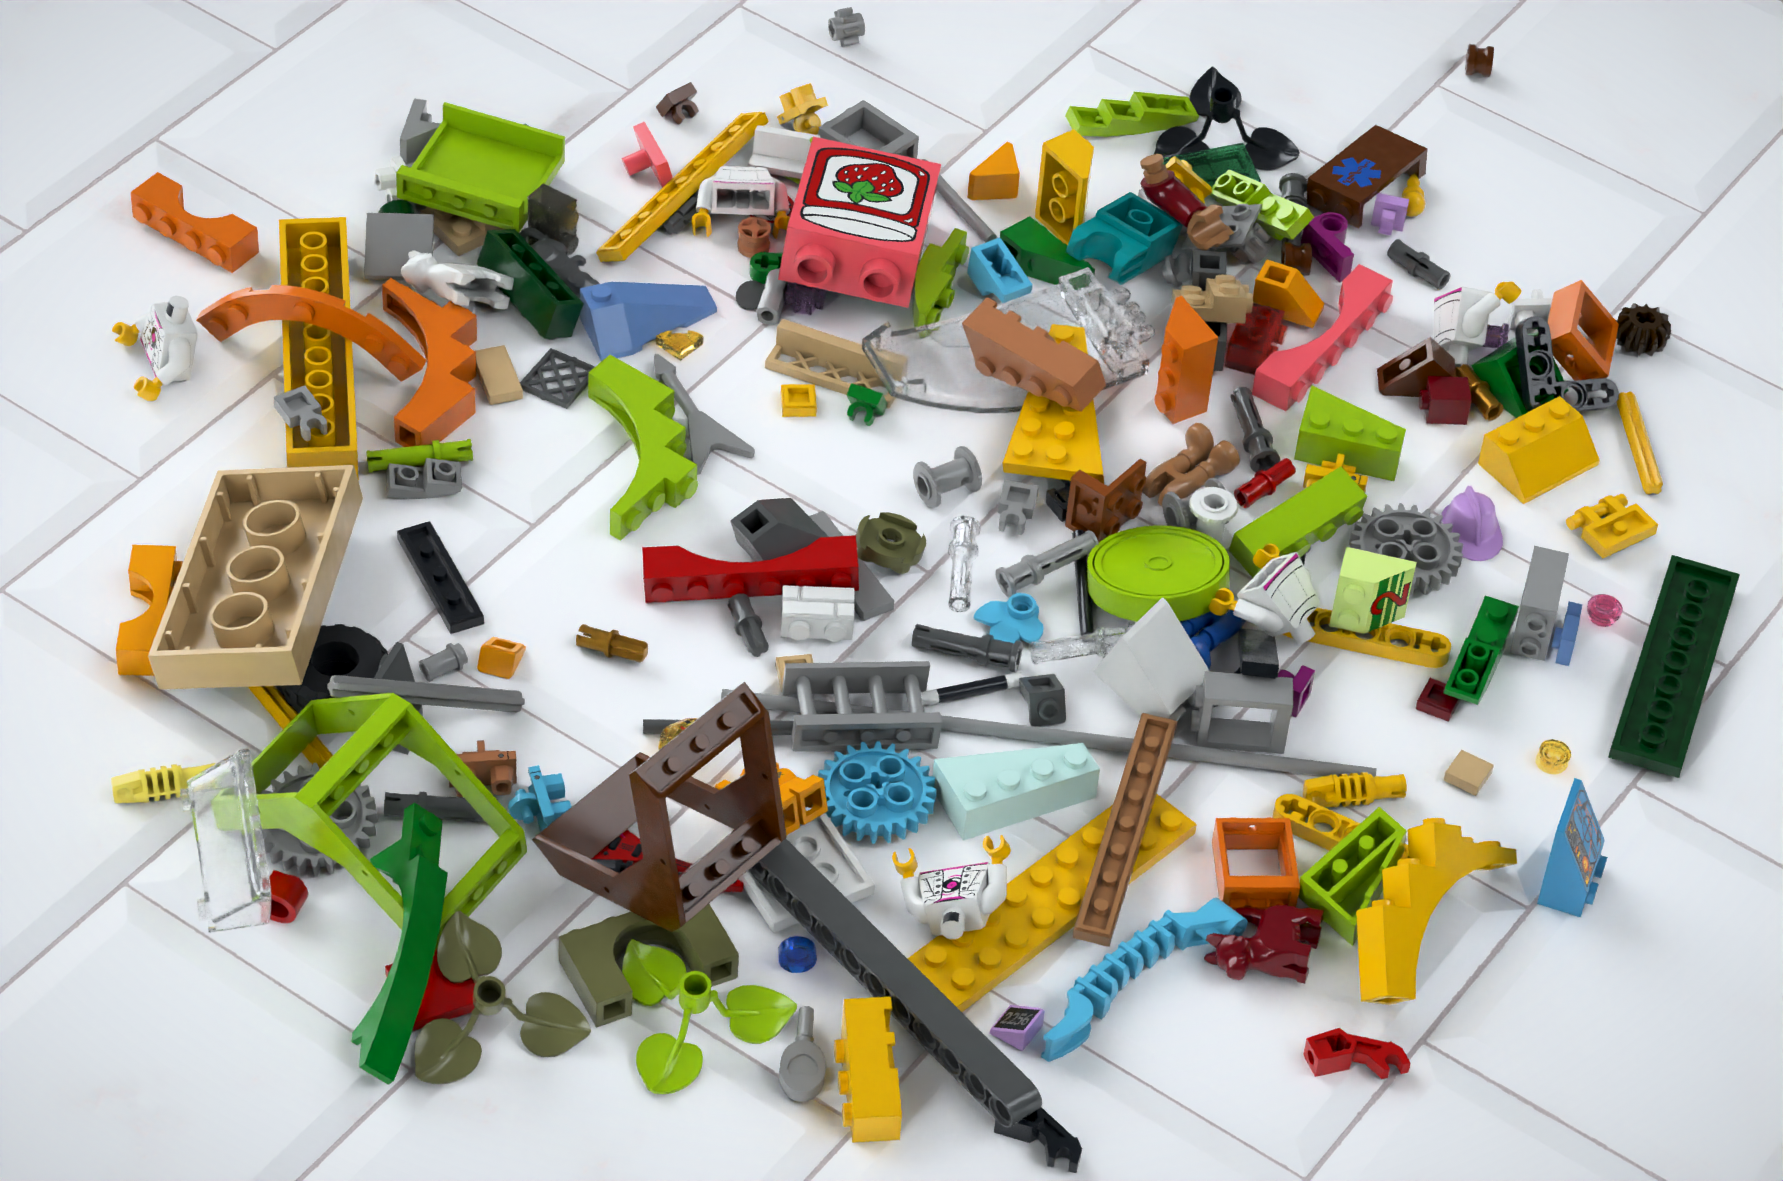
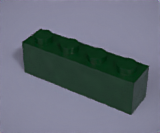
M515 229L488 230L476 264L514 278L512 290L498 288L504 295L510 298L512 304L531 323L540 336L549 340L572 337L584 303Z

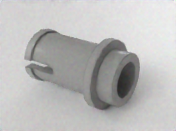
M449 643L446 645L445 650L420 660L419 667L424 678L431 682L433 679L455 668L462 670L463 665L468 663V657L461 644L453 645Z

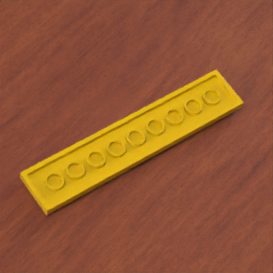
M1156 794L1129 884L1196 832L1197 824L1158 794ZM1113 805L1007 883L1005 901L990 914L985 927L978 930L965 931L958 939H948L943 935H939L907 959L961 1012L965 1011L1075 926Z

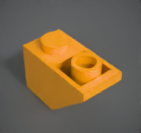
M1266 259L1255 279L1252 309L1312 329L1314 328L1324 309V302L1298 269Z

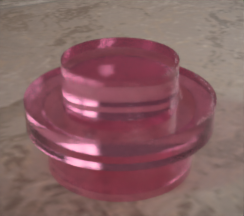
M1598 594L1591 597L1588 601L1587 612L1589 619L1598 626H1612L1622 615V604L1613 596Z

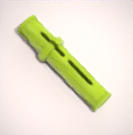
M471 439L446 443L433 440L432 444L375 451L367 450L368 471L371 473L372 471L387 470L389 463L414 467L424 466L426 458L454 462L473 461Z

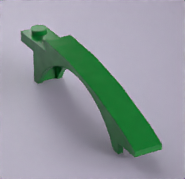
M415 802L404 809L401 839L370 859L372 865L378 871L392 878V882L397 884L401 890L404 909L403 926L399 946L389 974L374 1003L352 1032L351 1040L355 1045L361 1044L359 1068L388 1085L395 1080L426 990L441 926L448 872L439 867L443 820Z

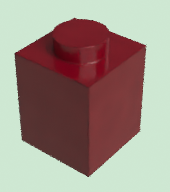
M1428 376L1425 390H1420L1419 409L1425 411L1426 424L1467 425L1472 402L1468 377Z

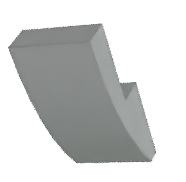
M426 458L423 468L389 463L386 471L387 498L426 499L461 492V463Z

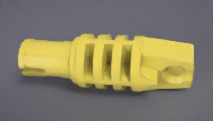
M215 763L181 768V765L177 766V764H172L171 768H166L165 765L160 766L161 769L156 770L155 767L150 768V771L146 772L145 769H139L138 771L111 778L115 803H147L150 797H154V801H160V796L164 795L166 800L171 799V794H175L176 798L185 795V791L219 787Z

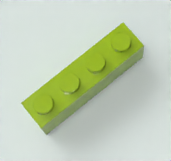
M1339 467L1235 532L1229 552L1249 575L1254 578L1261 570V568L1253 563V557L1258 549H1263L1266 544L1272 543L1279 548L1280 553L1278 556L1280 557L1297 552L1299 557H1301L1310 549L1312 544L1319 540L1325 542L1330 539L1342 525H1352L1358 521L1364 513L1363 507L1368 496L1342 467Z

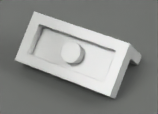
M757 125L754 135L753 154L748 162V167L767 168L770 174L801 179L811 146L810 138L813 136L820 138V135Z

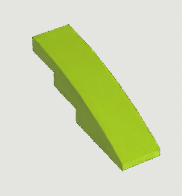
M1134 91L1129 101L1101 99L1097 108L1069 106L1065 117L1072 130H1076L1081 136L1109 137L1167 130L1175 126L1197 122L1199 115L1188 97Z

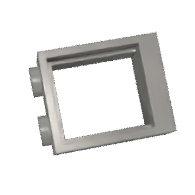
M865 100L847 108L843 113L819 127L818 135H820V138L851 145L855 144L846 138L860 129H864L886 144L879 151L917 159L919 136Z
M1534 546L1512 641L1511 654L1545 661L1558 611L1569 553Z
M1205 671L1203 686L1196 685L1194 707L1199 708V710H1192L1190 731L1197 732V746L1284 754L1293 708V678L1276 677L1274 679L1236 673ZM1213 705L1272 710L1270 722L1211 718Z

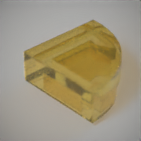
M672 330L656 336V345L681 361L703 345L704 336L688 330V334L672 333Z

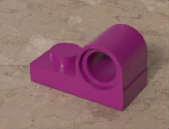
M1328 212L1314 216L1303 229L1301 244L1310 243L1312 256L1340 283L1351 273L1354 253H1352L1348 246L1344 245L1348 221L1341 214Z

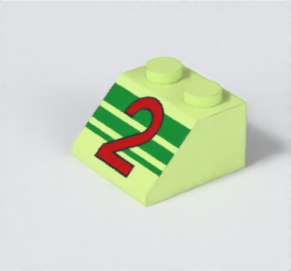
M1346 547L1329 626L1365 634L1404 618L1417 562Z

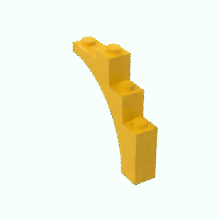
M1427 818L1423 820V825L1407 829L1409 858L1398 860L1397 866L1382 869L1384 899L1372 901V907L1356 910L1361 1002L1391 1005L1416 999V969L1421 941L1430 916L1442 896L1459 879L1474 870H1494L1517 864L1516 849L1501 847L1499 841L1474 843L1472 837H1462L1461 826L1446 824L1444 818Z

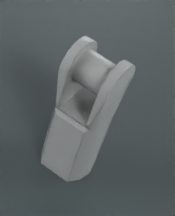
M774 269L768 273L765 289H763L757 308L758 321L764 324L778 323L788 294L786 281L778 280L780 269Z

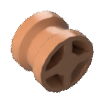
M760 217L743 219L738 225V251L749 258L760 252H769L770 224Z

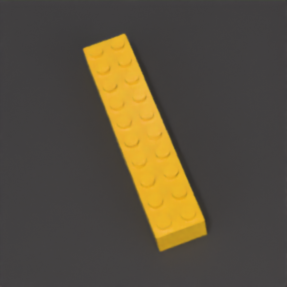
M346 217L279 219L281 285L323 292L345 300L344 306L350 308ZM282 320L284 393L305 385L321 405L322 416L327 420V434L323 435L319 429L312 428L310 429V441H306L301 437L300 425L290 428L285 422L287 468L354 465L359 480L352 341L320 326L299 321Z

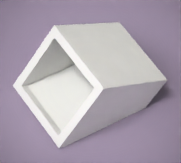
M1162 597L1119 639L1093 672L1140 717L1142 713L1177 721L1187 711L1182 705L1186 701L1191 705L1194 704L1196 685L1203 686L1205 671L1210 670L1169 603Z

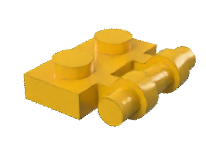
M1622 493L1616 496L1608 495L1600 499L1598 504L1592 507L1584 506L1577 509L1574 515L1566 519V525L1570 530H1575L1579 527L1583 528L1581 538L1601 558L1610 556L1655 535L1658 528V523L1637 503L1625 508L1628 500Z

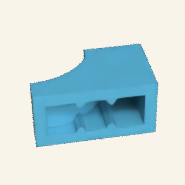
M1000 237L971 248L967 274L982 296L993 293L1003 304L1031 293L1033 284Z

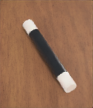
M1016 672L920 693L923 706L1020 687L1019 678L1024 676L1022 672Z

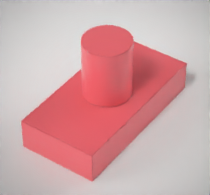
M639 123L633 126L641 150L622 158L623 165L629 176L651 167L663 188L673 178L668 162L646 123Z

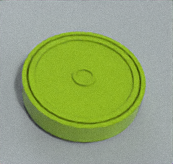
M1166 525L1131 528L1106 537L1091 550L1087 560L1088 592L1097 606L1123 619L1139 621L1163 597L1169 603L1179 621L1189 620L1210 612L1208 606L1211 600L1215 598V594L1219 589H1230V559L1222 544L1209 535L1193 529Z

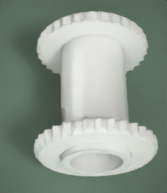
M1206 487L1199 489L1192 495L1189 501L1190 511H1192L1195 517H1198L1197 523L1189 525V527L1215 538L1228 552L1233 537L1225 527V523L1236 516L1238 512L1237 500L1230 492L1221 488Z

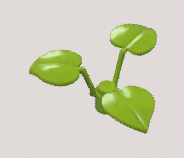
M631 939L627 945L623 958L622 973L633 991L632 999L645 1006H653L658 1004L664 996L673 1000L679 995V1004L684 1010L677 1040L670 1034L657 1033L647 1037L637 1050V1070L647 1090L652 1093L670 1094L678 1092L689 1086L700 1074L703 1063L702 1051L697 1045L685 1043L684 1040L691 1015L704 1012L710 1002H713L723 1017H731L729 1027L733 1035L744 1042L752 1044L765 1043L776 1037L797 1010V1004L789 997L775 990L757 985H743L731 990L726 998L728 1008L726 1009L718 998V992L711 990L710 978L700 971L686 973L684 962L672 951L646 945L634 939Z

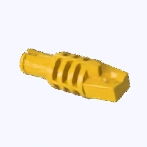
M1361 772L1360 775L1358 773H1350L1349 776L1345 773L1340 774L1339 777L1337 774H1330L1304 780L1302 793L1303 798L1323 807H1339L1340 803L1343 807H1346L1351 802L1353 806H1359L1361 802L1363 805H1370V803L1374 802V799L1405 798L1407 784L1404 774L1373 777L1368 772Z

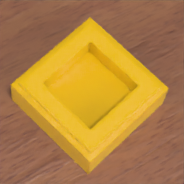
M815 384L781 385L782 417H816Z

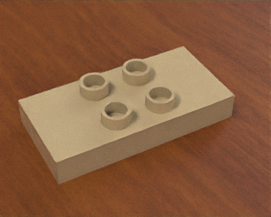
M354 465L217 471L148 654L159 690L302 685L363 500Z

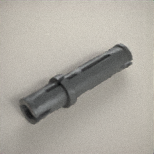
M419 791V795L385 792L384 816H404V809L415 802L440 819L485 822L463 797L427 795V792Z

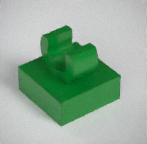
M851 383L846 395L851 403L847 410L848 418L854 421L857 412L861 410L866 411L867 414L864 422L867 426L873 424L875 420L874 413L884 415L888 404L883 393Z

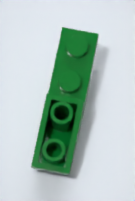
M1485 595L1468 638H1465L1443 694L1476 705L1480 703L1505 650L1506 641L1516 619L1519 606Z

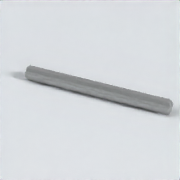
M342 675L332 676L330 683H327L330 696L334 698L394 693L411 704L516 713L521 711L522 705L525 704L522 693L517 690Z

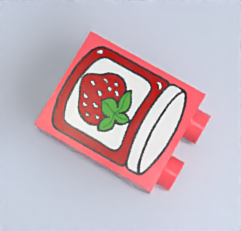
M813 136L787 226L778 280L909 308L931 217L941 164Z

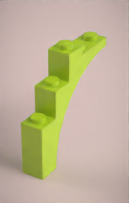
M609 355L588 372V397L605 408L624 427L634 444L639 460L635 477L626 493L610 509V535L621 541L631 531H636L643 520L652 512H657L664 502L676 508L685 499H689L695 494L698 488L697 464L683 457L687 448L685 443L686 427L672 420L675 413L674 390Z

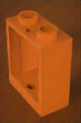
M1582 280L1555 291L1547 322L1550 328L1553 356L1573 380L1608 377L1619 327L1618 322ZM1578 325L1587 334L1588 339H1586L1577 329Z
M1216 818L1212 837V849L1219 899L1233 910L1245 905L1262 909L1277 904H1289V906L1296 907L1300 883L1290 818ZM1226 849H1277L1281 876H1230Z

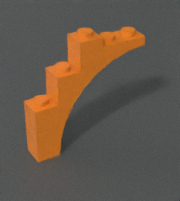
M390 278L382 284L383 310L400 321L417 340L427 360V368L420 387L410 402L394 416L395 442L403 447L432 444L433 440L441 442L476 413L475 388L469 384L476 377V351L472 350L469 346L477 341V315L467 308L452 303V301L441 307L434 301L428 300L416 293L410 287Z

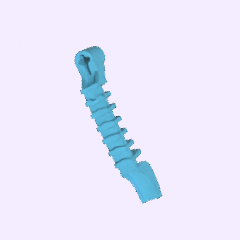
M1217 897L1211 899L1196 912L1173 913L1168 909L1164 912L1163 918L1157 922L1152 920L1148 928L1142 932L1137 930L1131 940L1127 943L1122 941L1116 951L1112 954L1107 953L1100 964L1097 966L1093 964L1089 968L1088 974L1083 978L1079 976L1075 980L1074 987L1067 992L1068 1005L1064 1011L1065 1017L1044 1035L1043 1040L1046 1041L1045 1051L1041 1053V1058L1048 1062L1056 1060L1074 1051L1086 1042L1090 1036V1021L1093 1015L1102 1020L1108 1013L1111 1002L1116 997L1118 990L1121 991L1125 987L1129 977L1136 979L1144 965L1151 969L1157 962L1159 955L1166 959L1172 953L1175 945L1183 951L1187 947L1210 944L1206 941V937L1212 933L1242 936L1248 924L1247 919Z

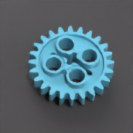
M876 741L874 748L871 749L868 748L865 742H861V747L858 751L848 745L846 755L838 751L834 752V761L825 760L824 770L818 771V777L824 779L828 807L826 814L831 818V822L835 827L843 826V836L848 835L852 831L856 832V841H860L864 835H869L872 844L876 843L878 836H883L887 843H891L892 834H896L904 840L906 829L917 833L919 823L926 825L928 823V814H933L937 789L934 788L935 777L929 776L930 767H920V756L909 759V749L907 748L900 753L895 752V744L893 743L887 750L882 749L880 741Z

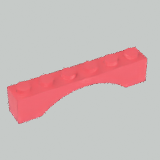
M1358 264L1342 281L1338 302L1340 315L1332 327L1320 337L1307 344L1273 352L1255 371L1252 395L1285 412L1295 402L1299 403L1302 401L1308 388L1313 383L1318 384L1326 369L1330 365L1335 366L1338 363L1342 353L1347 348H1352L1355 345L1359 335L1364 330L1368 331L1372 327L1376 317L1381 312H1387L1393 301V295H1391L1393 280Z

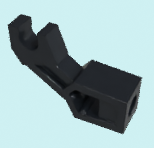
M1042 1107L1025 1117V1120L1022 1119L1009 1128L1003 1127L995 1119L994 1133L1027 1143L1039 1140L1045 1146L1048 1167L1054 1168L1055 1160L1059 1157H1065L1070 1161L1068 1172L1077 1173L1082 1154V1147L1078 1138L1072 1136Z

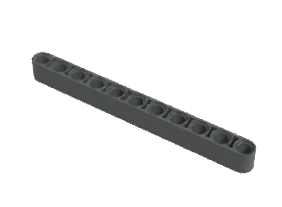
M787 839L783 840L749 869L753 877L873 997L891 996V1015L1003 1127L1009 1128L1041 1108L1042 1098L1033 1082Z

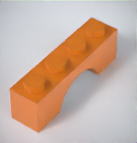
M159 172L131 191L133 217L140 223L150 226L165 237L173 239L188 250L198 253L213 264L221 266L231 273L259 253L258 229L256 226L234 214L218 218H203L188 213L184 210L182 185Z

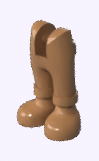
M1202 423L1193 424L1185 434L1187 449H1183L1177 456L1166 460L1153 469L1146 477L1147 480L1142 493L1149 498L1155 497L1160 493L1158 498L1160 506H1162L1163 497L1167 492H1174L1180 499L1190 496L1204 486L1209 478L1230 473L1239 465L1240 457L1234 445L1223 440L1214 446L1210 430Z

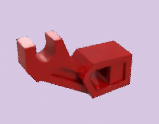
M1341 1028L1308 1037L1303 1053L1315 1077L1349 1070L1353 1061L1366 1064L1381 1079H1386L1390 1071L1388 1064L1397 1066L1400 1074L1408 1073L1411 1064L1403 1048L1395 1043L1347 1034Z

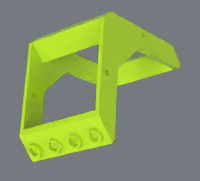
M394 693L311 700L214 801L220 828L225 831L284 829L343 865L402 930L403 898L332 821L330 816L397 744L405 747L435 765L499 836L496 842L444 898L441 926L435 950L438 949L442 931L454 913L461 911L469 917L527 853L524 829L410 702ZM355 732L299 792L261 794L262 790H266L270 786L271 780H275L317 735Z

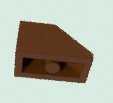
M1431 336L1377 368L1379 392L1384 396L1419 397L1420 390H1425L1428 376L1457 377L1455 359Z

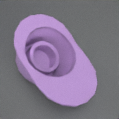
M1467 486L1463 493L1456 495L1451 503L1442 511L1443 525L1452 523L1451 533L1460 534L1458 542L1463 543L1462 554L1464 558L1471 561L1489 560L1499 554L1503 546V536L1496 517L1495 505L1488 496L1474 492L1472 486Z

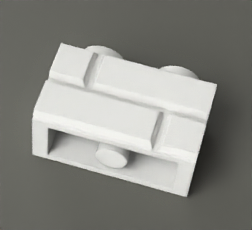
M783 585L781 637L795 640L807 638L828 639L833 642L853 640L854 588Z

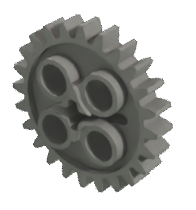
M1399 503L1398 510H1393L1389 504H1385L1384 512L1374 507L1371 516L1364 513L1361 522H1355L1354 530L1351 531L1349 540L1350 548L1417 562L1409 596L1413 595L1414 589H1419L1422 594L1426 595L1428 586L1439 591L1441 583L1449 585L1451 576H1457L1463 557V543L1458 542L1460 534L1451 533L1453 524L1442 525V515L1432 518L1430 517L1431 509L1420 513L1418 512L1417 505H1413L1411 510H1406L1404 505Z
M313 763L311 772H306L299 765L297 769L298 775L292 776L289 772L284 771L285 781L281 783L272 779L271 786L273 792L262 790L261 794L299 792L319 771L318 764ZM360 784L330 816L332 821L358 849L359 847L369 849V837L376 836L375 823L378 822L377 810H375V798L370 797L369 786H361ZM342 816H347V817H348V818L343 819V820H338V819H337V818L342 817ZM284 829L255 830L256 840L261 844L262 853H270L271 863L273 864L282 860L284 871L287 872L296 865L299 876H302L307 868H312L314 877H318L320 867H326L330 874H334V864L338 862Z

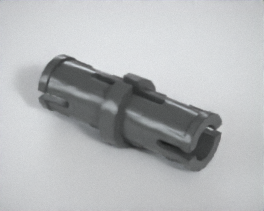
M1400 239L1395 240L1390 245L1387 256L1406 267L1410 275L1414 277L1418 275L1438 290L1446 286L1451 274L1430 261L1429 255L1424 252L1418 253Z

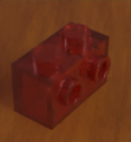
M1253 302L1251 314L1246 313L1245 324L1237 323L1228 342L1225 367L1255 375L1256 369L1273 352L1279 351L1277 344L1283 345L1288 330V326L1283 325L1285 311Z

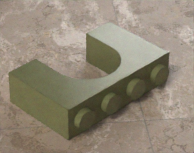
M710 904L673 932L631 911L616 917H608L602 922L581 929H573L567 934L559 936V962L596 1028L632 1015L633 991L616 963L625 953L631 939L646 945L665 946L676 951L685 959L691 971L703 972L710 978L711 987L738 978L739 953Z

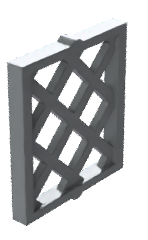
M550 348L523 378L520 384L523 391L540 397L541 400H547L568 409L588 386V372L595 366ZM554 358H558L566 363L556 364ZM550 360L551 365L544 366ZM575 366L582 368L586 371L577 373ZM570 367L572 374L560 375L558 369ZM554 371L555 376L543 377L542 372ZM538 374L539 379L532 380ZM585 377V379L580 383L579 378ZM574 379L576 385L564 387L562 380ZM558 382L559 388H547L546 383ZM541 384L543 390L534 388L532 385ZM573 391L571 395L568 397L567 392ZM562 393L563 399L551 394Z

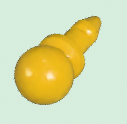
M1415 174L1409 177L1407 187L1402 191L1401 197L1409 199L1406 215L1410 217L1420 215L1426 205L1424 191L1420 188V180Z

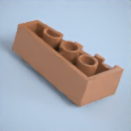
M988 297L962 322L975 359V366L984 376L994 377L1006 382L1010 386H1017L1030 391L1035 396L1048 398L1061 406H1068L1078 411H1082L1106 386L1097 359L1065 341L1057 344L1048 334V331L1039 326L1032 330L1020 323V315L1011 310L1006 314L997 310V302Z

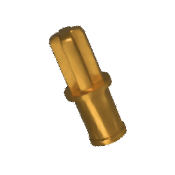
M1468 364L1456 367L1457 377H1468L1472 398L1471 403L1475 404L1483 414V417L1486 420L1488 419V421L1499 417L1503 411V405L1489 391V384L1486 381H1481Z
M582 624L578 631L582 632L584 636L576 635V645L578 647L603 652L608 658L618 656L636 662H643L648 655L647 642L619 635L618 630L613 629L608 632Z

